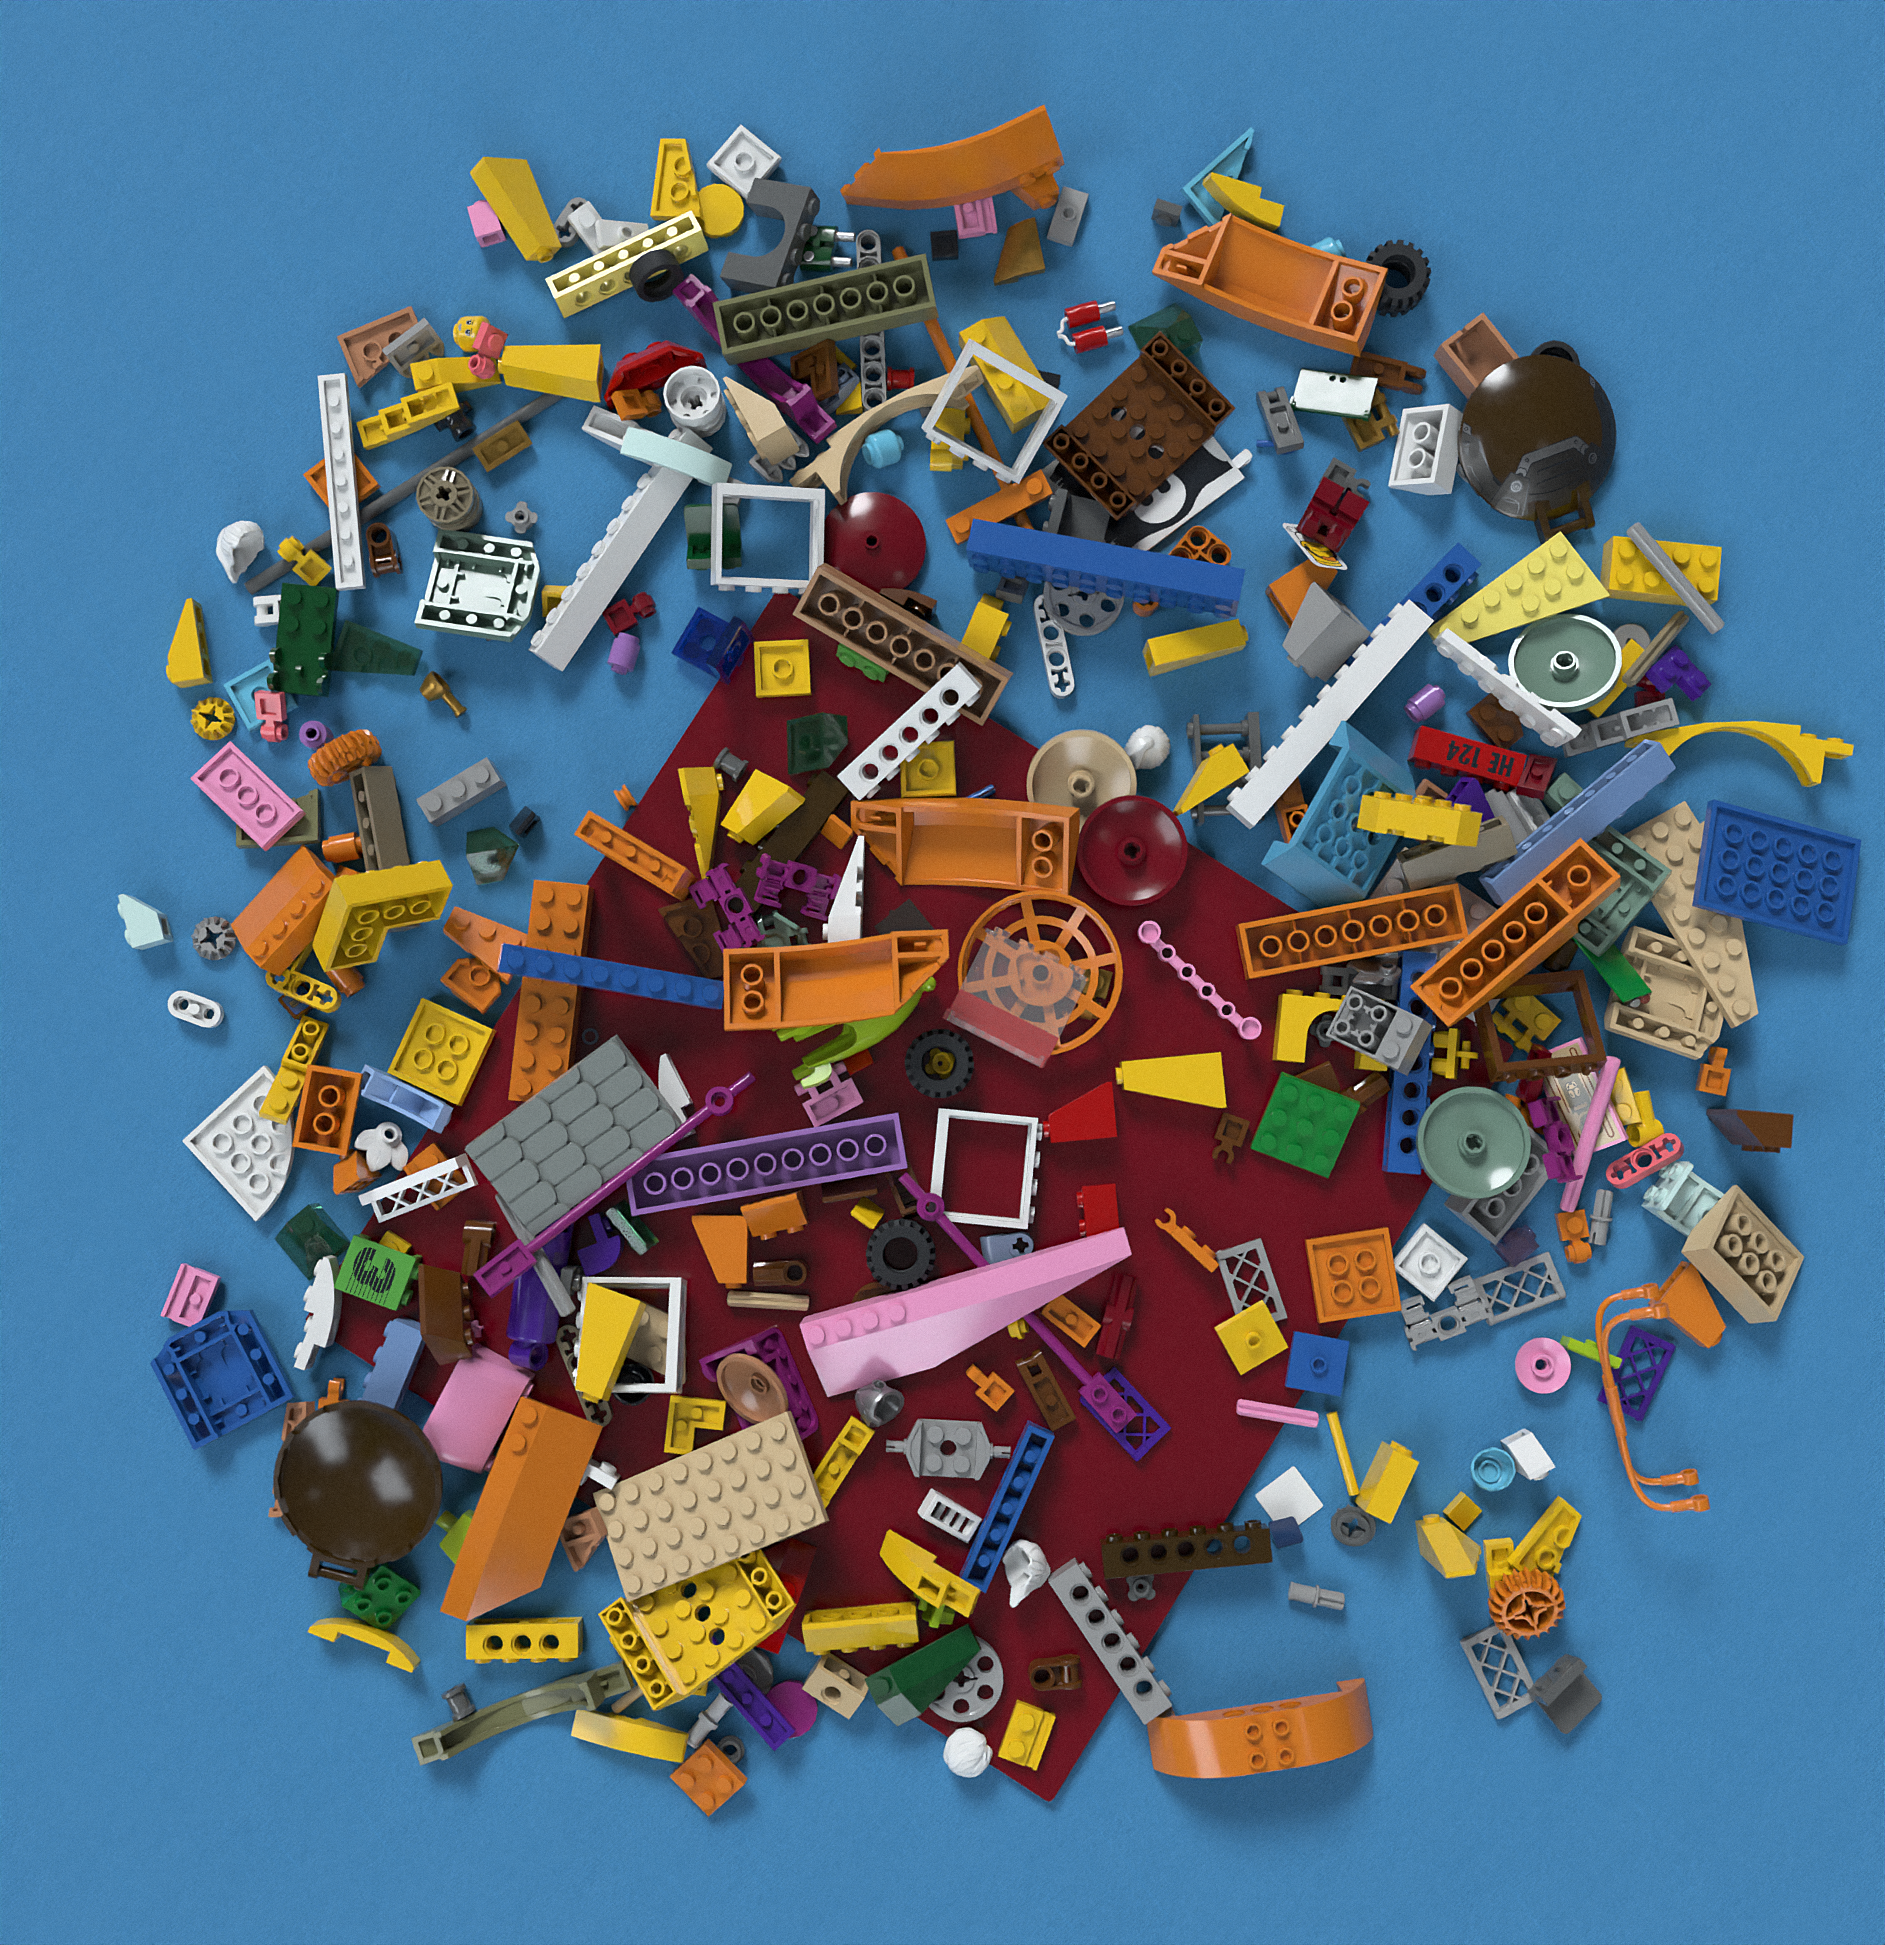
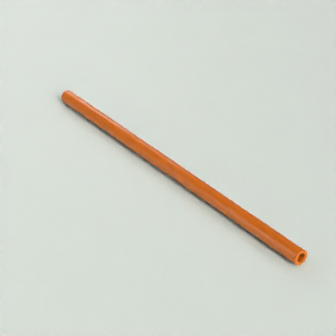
M899 246L891 252L895 260L908 258L903 246ZM937 318L923 321L947 374L951 373L957 361ZM969 393L964 397L970 405L965 409V413L970 418V424L980 446L986 455L1004 464L972 394ZM992 469L1001 490L1013 484L1012 480L1008 484L996 477L997 472ZM1026 511L1013 516L1018 527L1034 530Z

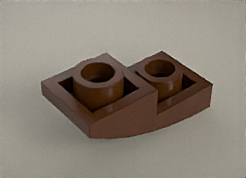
M882 588L879 595L901 608L909 609L918 618H926L931 621L936 614L937 600L926 595L895 588Z

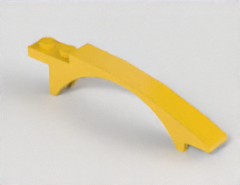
M1758 721L1701 723L1659 730L1633 737L1625 742V747L1633 749L1644 739L1660 742L1668 756H1670L1683 742L1700 734L1722 731L1745 734L1766 743L1783 756L1796 773L1801 785L1805 787H1812L1821 783L1824 757L1838 760L1850 757L1853 754L1854 745L1846 744L1840 738L1821 740L1817 739V735L1800 734L1801 725Z

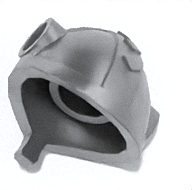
M873 1380L871 1384L858 1389L855 1395L856 1406L861 1415V1420L871 1428L881 1426L892 1420L901 1411L905 1399L902 1393L888 1387L881 1380Z

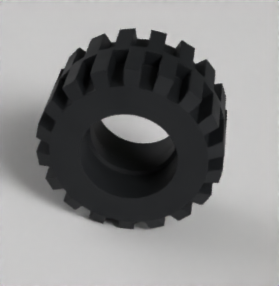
M1392 240L1386 241L1384 246L1382 244L1376 246L1375 250L1371 251L1365 263L1397 270L1404 275L1407 281V287L1399 289L1384 283L1377 306L1380 316L1385 317L1386 313H1390V317H1397L1399 312L1401 315L1407 314L1409 309L1413 310L1417 306L1429 286L1431 280L1429 278L1431 267H1427L1429 260L1427 257L1422 258L1423 251L1420 248L1415 250L1413 248L1415 244L1411 242L1408 245H1404V240H1397L1396 244H1393Z
M932 1029L924 1032L912 1041L906 1052L905 1069L910 1083L926 1096L933 1098L953 1096L960 1092L971 1079L974 1069L972 1050L966 1040L950 1030ZM936 1047L948 1049L956 1060L953 1074L944 1080L930 1078L923 1068V1059L926 1053Z
M903 1218L892 1219L880 1225L870 1237L866 1249L867 1266L872 1276L880 1281L879 1283L883 1286L886 1285L894 1290H908L909 1287H916L923 1280L925 1281L934 1267L936 1256L933 1238L927 1229L916 1221ZM895 1238H907L917 1248V1260L909 1269H893L885 1260V1248Z

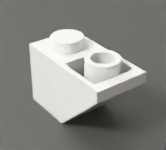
M1524 1428L1500 1440L1504 1450L1514 1460L1516 1471L1529 1480L1543 1479L1549 1475V1470L1555 1468L1552 1460L1533 1433Z

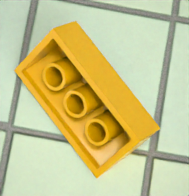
M1005 316L982 319L959 332V346L962 351L970 338L1044 381ZM974 354L969 361L971 366L977 365L985 380L982 384L1012 434L1039 419L1050 398Z
M916 1601L805 1611L802 1631L806 1652H813L814 1655H826L830 1653V1650L841 1649L843 1653L858 1651V1647L881 1650L890 1644H897V1647L900 1648L911 1647L914 1645V1642H919Z

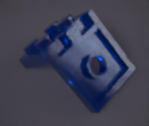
M698 607L671 653L680 660L729 686L731 682L729 677L736 666L740 667L745 658L743 653L749 643H754L755 638L745 622L740 618L733 616L730 623ZM708 637L715 638L716 643L712 649L705 650L702 648L704 639Z

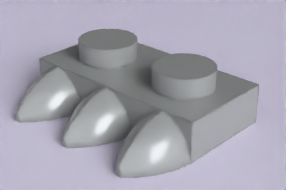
M423 318L382 349V352L402 376L413 378L410 364L430 360L428 352L435 356H443L444 344L429 322Z
M788 425L787 427L800 451L774 466L770 464L767 458L762 460L758 453L749 461L750 466L768 483L770 481L782 483L783 475L781 471L783 469L796 470V461L794 459L796 456L809 457L807 443Z

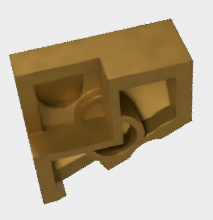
M1035 217L1020 221L1008 228L994 276V286L1018 282L1019 277L1045 273Z

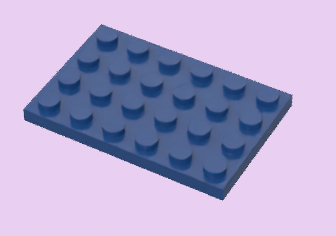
M1713 799L1707 803L1692 906L1839 946L1846 945L1848 943L1861 840Z

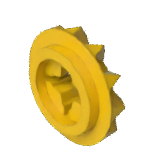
M208 697L203 701H198L195 709L191 710L192 720L190 722L193 725L194 732L204 739H222L234 727V710L228 702L221 698ZM216 711L215 716L222 722H211L208 725L209 720L204 717V714L212 715Z

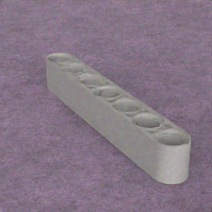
M864 230L857 236V269L881 264L880 238L873 230ZM868 243L875 246L872 250L862 248ZM884 331L860 336L864 413L872 409L868 406L870 401L879 400L881 403L887 401ZM872 347L879 349V353L876 355H869L866 351ZM870 374H878L880 379L871 382L867 377Z

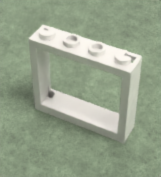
M969 338L921 428L927 432L926 438L935 444L940 445L941 441L951 446L949 451L961 458L966 454L974 459L972 464L978 468L987 471L989 467L997 472L996 477L1003 482L1005 481L1009 484L1012 480L1019 484L1068 395ZM973 354L1050 398L1012 468L935 426Z
M715 483L712 485L711 585L719 586V591H735V586L745 587V592H762V588H772V593L787 594L788 589H799L798 594L803 595L817 567L824 563L825 489ZM723 497L810 502L809 581L722 577Z
M939 1108L931 1193H935L940 1197L942 1194L949 1118L1028 1125L1019 1218L943 1212L951 1222L1028 1229V1223H1033L1035 1207L1030 1206L1031 1195L1036 1196L1037 1179H1032L1033 1168H1039L1040 1152L1035 1151L1036 1140L1041 1141L1043 1124H1038V1118ZM929 1202V1212H933L936 1209V1205L934 1202Z
M582 1277L580 1292L578 1291L581 1311L576 1316L579 1340H576L574 1346L575 1357H578V1360L586 1291L589 1282L604 1288L670 1289L665 1384L615 1383L612 1392L682 1393L687 1280L683 1278ZM578 1362L577 1368L573 1371V1377H575L574 1386H576Z

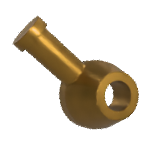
M431 671L425 677L419 690L428 701L432 702L442 698L455 713L456 718L467 711L466 707L462 706L454 697L449 685L438 673Z

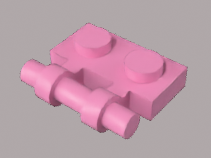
M843 1061L835 1065L831 1064L832 1074L827 1081L831 1080L833 1088L819 1094L817 1086L803 1089L801 1083L794 1086L798 1096L809 1092L812 1098L802 1104L814 1127H818L864 1103L852 1078L841 1083L838 1075L847 1071Z

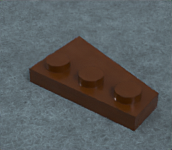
M694 898L658 909L707 979H715L724 976L723 953L713 936V933L719 930L722 933L713 899L706 902L707 906L704 909H699Z

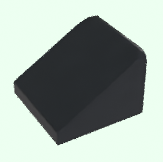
M525 806L509 824V827L520 837L526 838L540 821L541 817Z

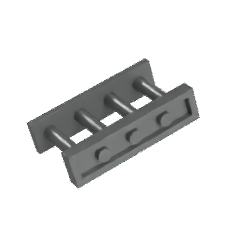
M1248 712L1240 723L1199 725V714H1194L1190 722L1186 723L1187 739H1191L1193 776L1201 762L1210 757L1208 751H1201V735L1241 734V737L1245 736L1246 747H1242V750L1237 751L1247 764L1249 771L1255 766L1260 769L1262 762L1259 712ZM1247 774L1224 788H1236L1237 786L1243 788L1248 783L1245 779ZM1203 801L1190 809L1191 819H1195L1196 826L1204 824V816L1232 814L1226 809L1228 804L1204 805ZM1264 815L1256 824H1261L1265 820Z

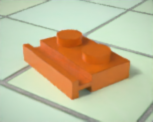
M434 1142L409 1164L405 1165L403 1170L409 1176L447 1161L449 1158L439 1145ZM458 1169L454 1170L451 1178L452 1181L461 1185L468 1182ZM433 1178L430 1180L427 1190L439 1194L443 1182ZM462 1191L431 1202V1204L438 1211Z

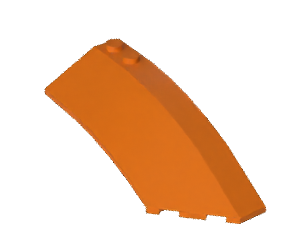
M1042 105L994 129L948 144L893 152H881L880 148H878L873 153L875 160L871 164L864 163L854 174L855 181L853 184H845L840 189V192L846 203L852 205L902 210L940 208L992 197L1020 185L1021 187L1028 186L1036 180L1035 178L1044 174H1054L1065 164L1045 105Z
M956 797L851 801V828L858 836L865 837L866 842L871 846L869 849L883 865L886 864L896 875L895 879L901 886L962 885L1021 891L1046 890L1060 892L1068 897L1080 835V808L1024 801Z

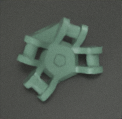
M773 910L772 914L762 916V913L756 914L760 933L762 935L767 934L766 939L757 943V948L791 946L789 937L796 938L797 946L811 945L808 944L806 937L808 928H800L781 916L778 910ZM775 924V929L765 930L766 926Z

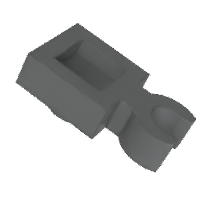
M1335 457L1322 478L1326 477L1345 488L1341 496L1345 490H1349L1363 498L1364 495L1357 491V487L1361 486L1368 490L1371 485L1366 479L1354 478L1357 470Z

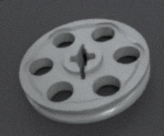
M1045 581L1043 604L1047 615L1051 620L1056 621L1053 623L1060 629L1062 627L1065 632L1073 635L1090 636L1103 632L1116 621L1124 603V596L1116 599L1108 597L1104 592L1098 591L1090 594L1087 600L1083 601L1081 596H1077L1080 593L1079 588L1068 586V588L1058 591L1052 587L1051 582ZM1104 600H1111L1115 604L1116 609L1113 612H1105L1101 608V603ZM1057 604H1064L1069 608V614L1059 616L1054 608ZM1082 615H1089L1093 618L1094 625L1084 627L1080 624L1079 618Z
M977 1636L976 1638L982 1649L962 1670L965 1676H969V1679H965L964 1684H959L958 1679L954 1678L945 1688L944 1696L935 1699L929 1705L936 1714L945 1719L955 1722H967L978 1719L988 1713L1000 1697L1003 1687L1001 1661L995 1650L986 1641ZM988 1656L993 1660L994 1665L990 1670L983 1671L978 1667L977 1662L981 1657ZM982 1685H989L994 1693L991 1698L982 1699L977 1693L978 1688ZM957 1699H965L969 1703V1709L965 1713H958L954 1710L953 1704Z

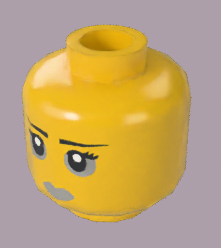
M464 316L455 324L453 329L454 341L463 351L479 352V350L472 346L481 323L490 324L486 317Z

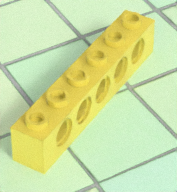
M691 210L545 280L563 317L566 318L632 287L633 285L629 278L630 268L641 255L649 251L658 249L668 250L674 254L678 263L681 264L709 251L702 229ZM666 270L658 271L652 274L649 278L656 276Z

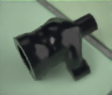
M467 400L459 403L461 409L434 423L439 432L448 428L455 442L464 440L477 429V426L466 415L473 410Z

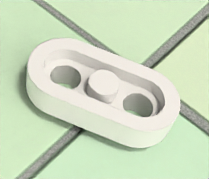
M177 991L168 1000V1010L173 1016L202 1027H216L224 1018V1010L219 1003L188 991ZM184 1000H187L189 1006L187 1009L184 1010L182 1008V1002ZM212 1009L214 1016L212 1019H208L207 1012Z

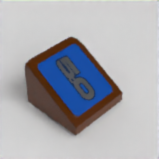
M301 983L297 988V994L305 995L310 989L305 983ZM284 994L277 999L295 1020H301L303 1015L306 1016L314 1009Z

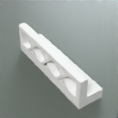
M465 1153L368 1191L358 1197L362 1206L369 1203L372 1204L380 1223L475 1186L478 1182ZM461 1167L468 1181L462 1185L451 1180L454 1170ZM433 1178L443 1182L439 1194L427 1190L429 1182ZM407 1188L420 1192L416 1203L403 1199ZM387 1197L396 1201L392 1212L385 1214L379 1199Z

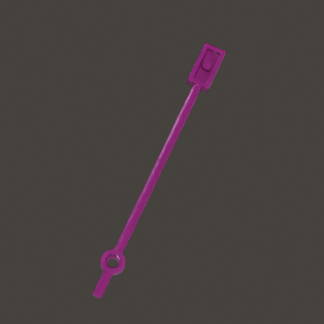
M748 1072L728 1088L721 1086L712 1088L706 1095V1105L683 1122L673 1133L646 1151L643 1156L624 1168L526 1246L518 1239L473 1274L491 1298L496 1296L538 1263L533 1254L710 1115L724 1116L728 1114L734 1106L733 1098L756 1080L751 1072ZM718 1099L725 1100V1104L721 1107L716 1106L715 1102Z
M905 1172L898 1180L917 1200L916 1210L920 1217L927 1221L935 1220L978 1268L990 1265L943 1213L945 1206L942 1198L935 1193H925L912 1177ZM928 1202L935 1203L936 1209L933 1212L926 1211L925 1206ZM1033 1311L1023 1316L1028 1324L1084 1384L1078 1391L1116 1433L1137 1415L1099 1372L1091 1377Z

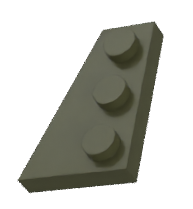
M317 788L309 791V794L297 799L295 797L291 798L306 814L272 847L321 843V791ZM236 823V846L239 849L261 848Z

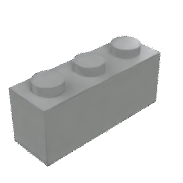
M486 757L417 798L416 801L428 821L438 827L507 786L494 762Z

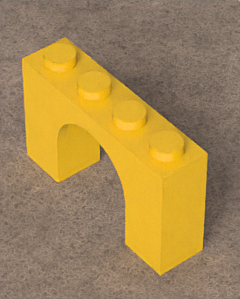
M1287 989L1286 994H1280L1278 996L1273 1060L1304 1063L1307 1031L1311 1022L1323 1012H1338L1346 995H1341V1000L1330 999L1331 994L1314 992V997L1303 996V991L1291 989ZM1356 1051L1354 1069L1387 1071V1066Z

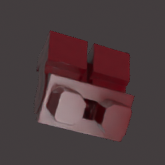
M1323 477L1296 530L1339 553L1370 502L1349 490L1343 500L1339 499L1345 488Z

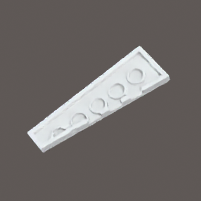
M1448 628L1440 633L1432 642L1437 646V650L1441 655L1455 661L1461 672L1471 675L1476 679L1482 690L1492 693L1497 697L1503 708L1513 711L1518 715L1520 722L1524 726L1533 728L1538 732L1541 740L1547 745L1557 748L1574 739L1582 730L1556 709L1548 711L1540 705L1538 701L1541 698L1533 692L1529 694L1520 690L1517 684L1518 681L1511 675H1500L1497 672L1498 667L1495 663L1480 654L1475 648Z

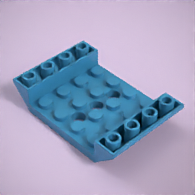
M1341 720L1329 742V745L1339 754L1290 842L1287 844L1274 840L1261 865L1321 909L1363 900L1400 836L1373 832L1374 837L1369 843L1368 836L1371 831L1357 828L1362 795L1374 796L1375 791L1392 793V798H1395L1396 793L1413 795V800L1416 797L1413 776L1343 720ZM1338 804L1339 812L1334 816V808ZM1355 818L1357 824L1355 828L1352 830L1351 822Z

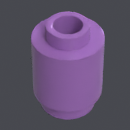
M619 633L618 638L614 639L607 664L612 666L611 671L621 675H626L627 671L633 672L640 651L639 638L626 633Z
M1427 684L1407 700L1408 704L1404 706V710L1413 722L1426 721L1445 705L1444 698L1446 696L1439 686Z
M318 721L306 722L299 731L301 742L314 751H317V749L322 748L326 743L334 739L333 732Z

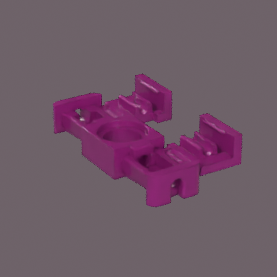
M764 853L760 859V862L763 863L762 868L758 867L756 871V876L762 880L759 881L754 900L758 903L781 908L782 904L779 903L777 895L780 892L779 889L783 890V884L786 887L807 892L805 895L808 897L806 905H802L800 910L802 914L827 921L828 917L825 916V912L829 903L828 897L830 899L836 898L842 878L835 873L833 877L817 873V869L791 860H788L787 864L771 860V856ZM802 869L805 872L804 880L798 884L794 883V873ZM762 895L774 898V900L763 898ZM807 908H811V909L818 910V912H814V911H810V910H806V909H807Z
M722 863L717 868L706 872V877H711V879L704 878L688 887L699 909H704L707 906L706 902L714 899V901L719 900L731 923L728 925L729 929L722 933L720 930L713 933L722 953L723 949H737L742 946L745 948L751 947L767 937V934L762 935L751 916V913L755 911L743 888L735 886L726 867L730 866L728 863ZM735 897L740 898L744 904V908L740 913H733L729 908V902Z
M1550 1096L1529 1103L1528 1107L1534 1128L1545 1127L1542 1129L1549 1153L1542 1155L1548 1179H1557L1558 1183H1568L1582 1179L1583 1175H1576L1570 1156L1572 1155L1571 1152L1576 1150L1569 1125L1563 1124V1121L1560 1120L1556 1101L1561 1100L1559 1096Z

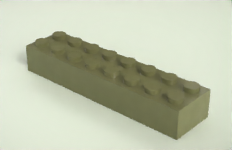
M926 254L713 302L722 353L729 366L809 348L826 339L836 342L939 318Z

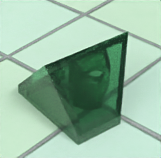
M495 827L467 832L466 857L477 885L503 881L520 845Z

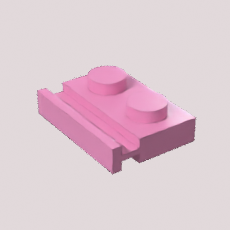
M992 197L953 205L959 239L984 236L986 233L997 234Z
M182 1263L160 1316L168 1317L188 1327L205 1319L222 1277L200 1268L192 1267L187 1263Z

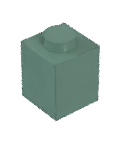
M1564 772L1550 782L1544 799L1540 800L1556 814L1579 795L1583 789Z

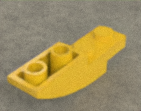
M302 1016L281 1060V1067L259 1111V1117L287 1125L294 1108L298 1106L302 1097L308 1064H316L329 1029L328 1023Z
M890 1529L887 1531L880 1556L890 1570L914 1593L938 1609L945 1604L964 1616L969 1617L973 1613L981 1590L935 1564L937 1556Z

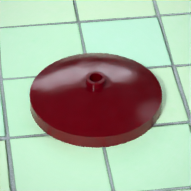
M878 492L860 493L847 498L843 505L838 504L826 517L824 521V563L878 594L882 588L905 590L919 575L926 555L925 533L915 512L900 499ZM868 541H877V543L874 546H869L867 544Z
M1137 795L1117 797L1096 808L1081 828L1077 847L1078 865L1083 878L1091 889L1102 898L1125 906L1145 905L1167 894L1183 874L1188 854L1184 829L1174 813L1154 799ZM1128 847H1134L1137 850L1134 857L1127 855L1126 850Z

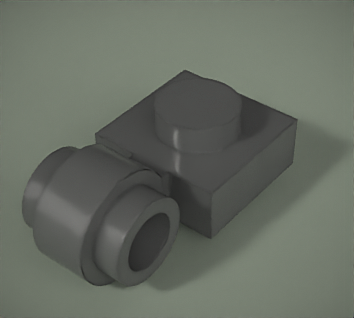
M566 1265L561 1270L560 1281L569 1297L573 1296L575 1291L578 1292L580 1290L582 1277H586L584 1269L580 1265Z

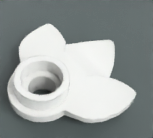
M383 1122L376 1129L361 1132L356 1138L354 1147L367 1151L366 1161L371 1172L382 1169L389 1163L398 1171H402L403 1167L407 1164L408 1150L401 1142L402 1132L395 1123ZM385 1131H390L393 1138L388 1139L385 1136Z

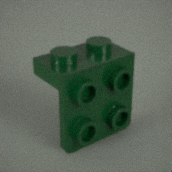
M723 503L722 568L730 570L742 567L741 528L738 505L736 503ZM689 504L684 507L688 544L687 569L704 571L711 568L712 504Z

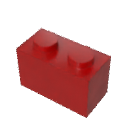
M1114 1183L1080 1186L1081 1192H1076L1077 1208H1082L1083 1220H1078L1080 1236H1085L1086 1238L1118 1229L1116 1185Z

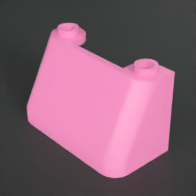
M476 1343L472 1346L473 1357L460 1359L422 1431L433 1445L439 1461L482 1474L485 1470L489 1472L496 1458L493 1455L494 1447L520 1397H529L535 1386L531 1381L535 1374L523 1367L513 1365L507 1358Z

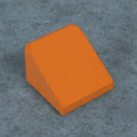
M834 814L830 815L821 831L822 835L839 849H842L854 835L853 830Z

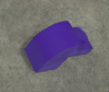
M603 1212L588 1217L597 1243L577 1251L586 1277L612 1267L620 1259L624 1250L623 1233L612 1237L611 1232L614 1231L611 1219L608 1215L604 1216Z

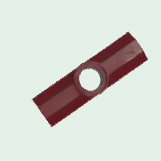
M1115 1273L1109 1300H1106L1102 1313V1329L1096 1354L1119 1360L1126 1331H1129L1133 1318L1134 1307L1132 1306L1139 1282L1138 1277L1125 1273Z

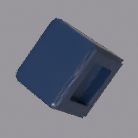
M1293 1516L1268 1523L1272 1542L1278 1549L1304 1541L1297 1521Z

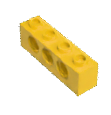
M583 1617L471 1619L466 1625V1660L474 1659V1662L478 1664L489 1663L491 1659H502L503 1663H515L519 1659H530V1662L541 1663L547 1661V1658H558L559 1662H572L583 1651ZM491 1636L500 1637L503 1641V1646H494L491 1642ZM519 1636H527L531 1641V1646L525 1647L521 1645ZM546 1636H556L559 1640V1645L551 1646L548 1644Z

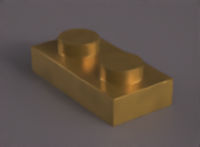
M516 420L472 448L485 470L489 472L533 443L519 421Z

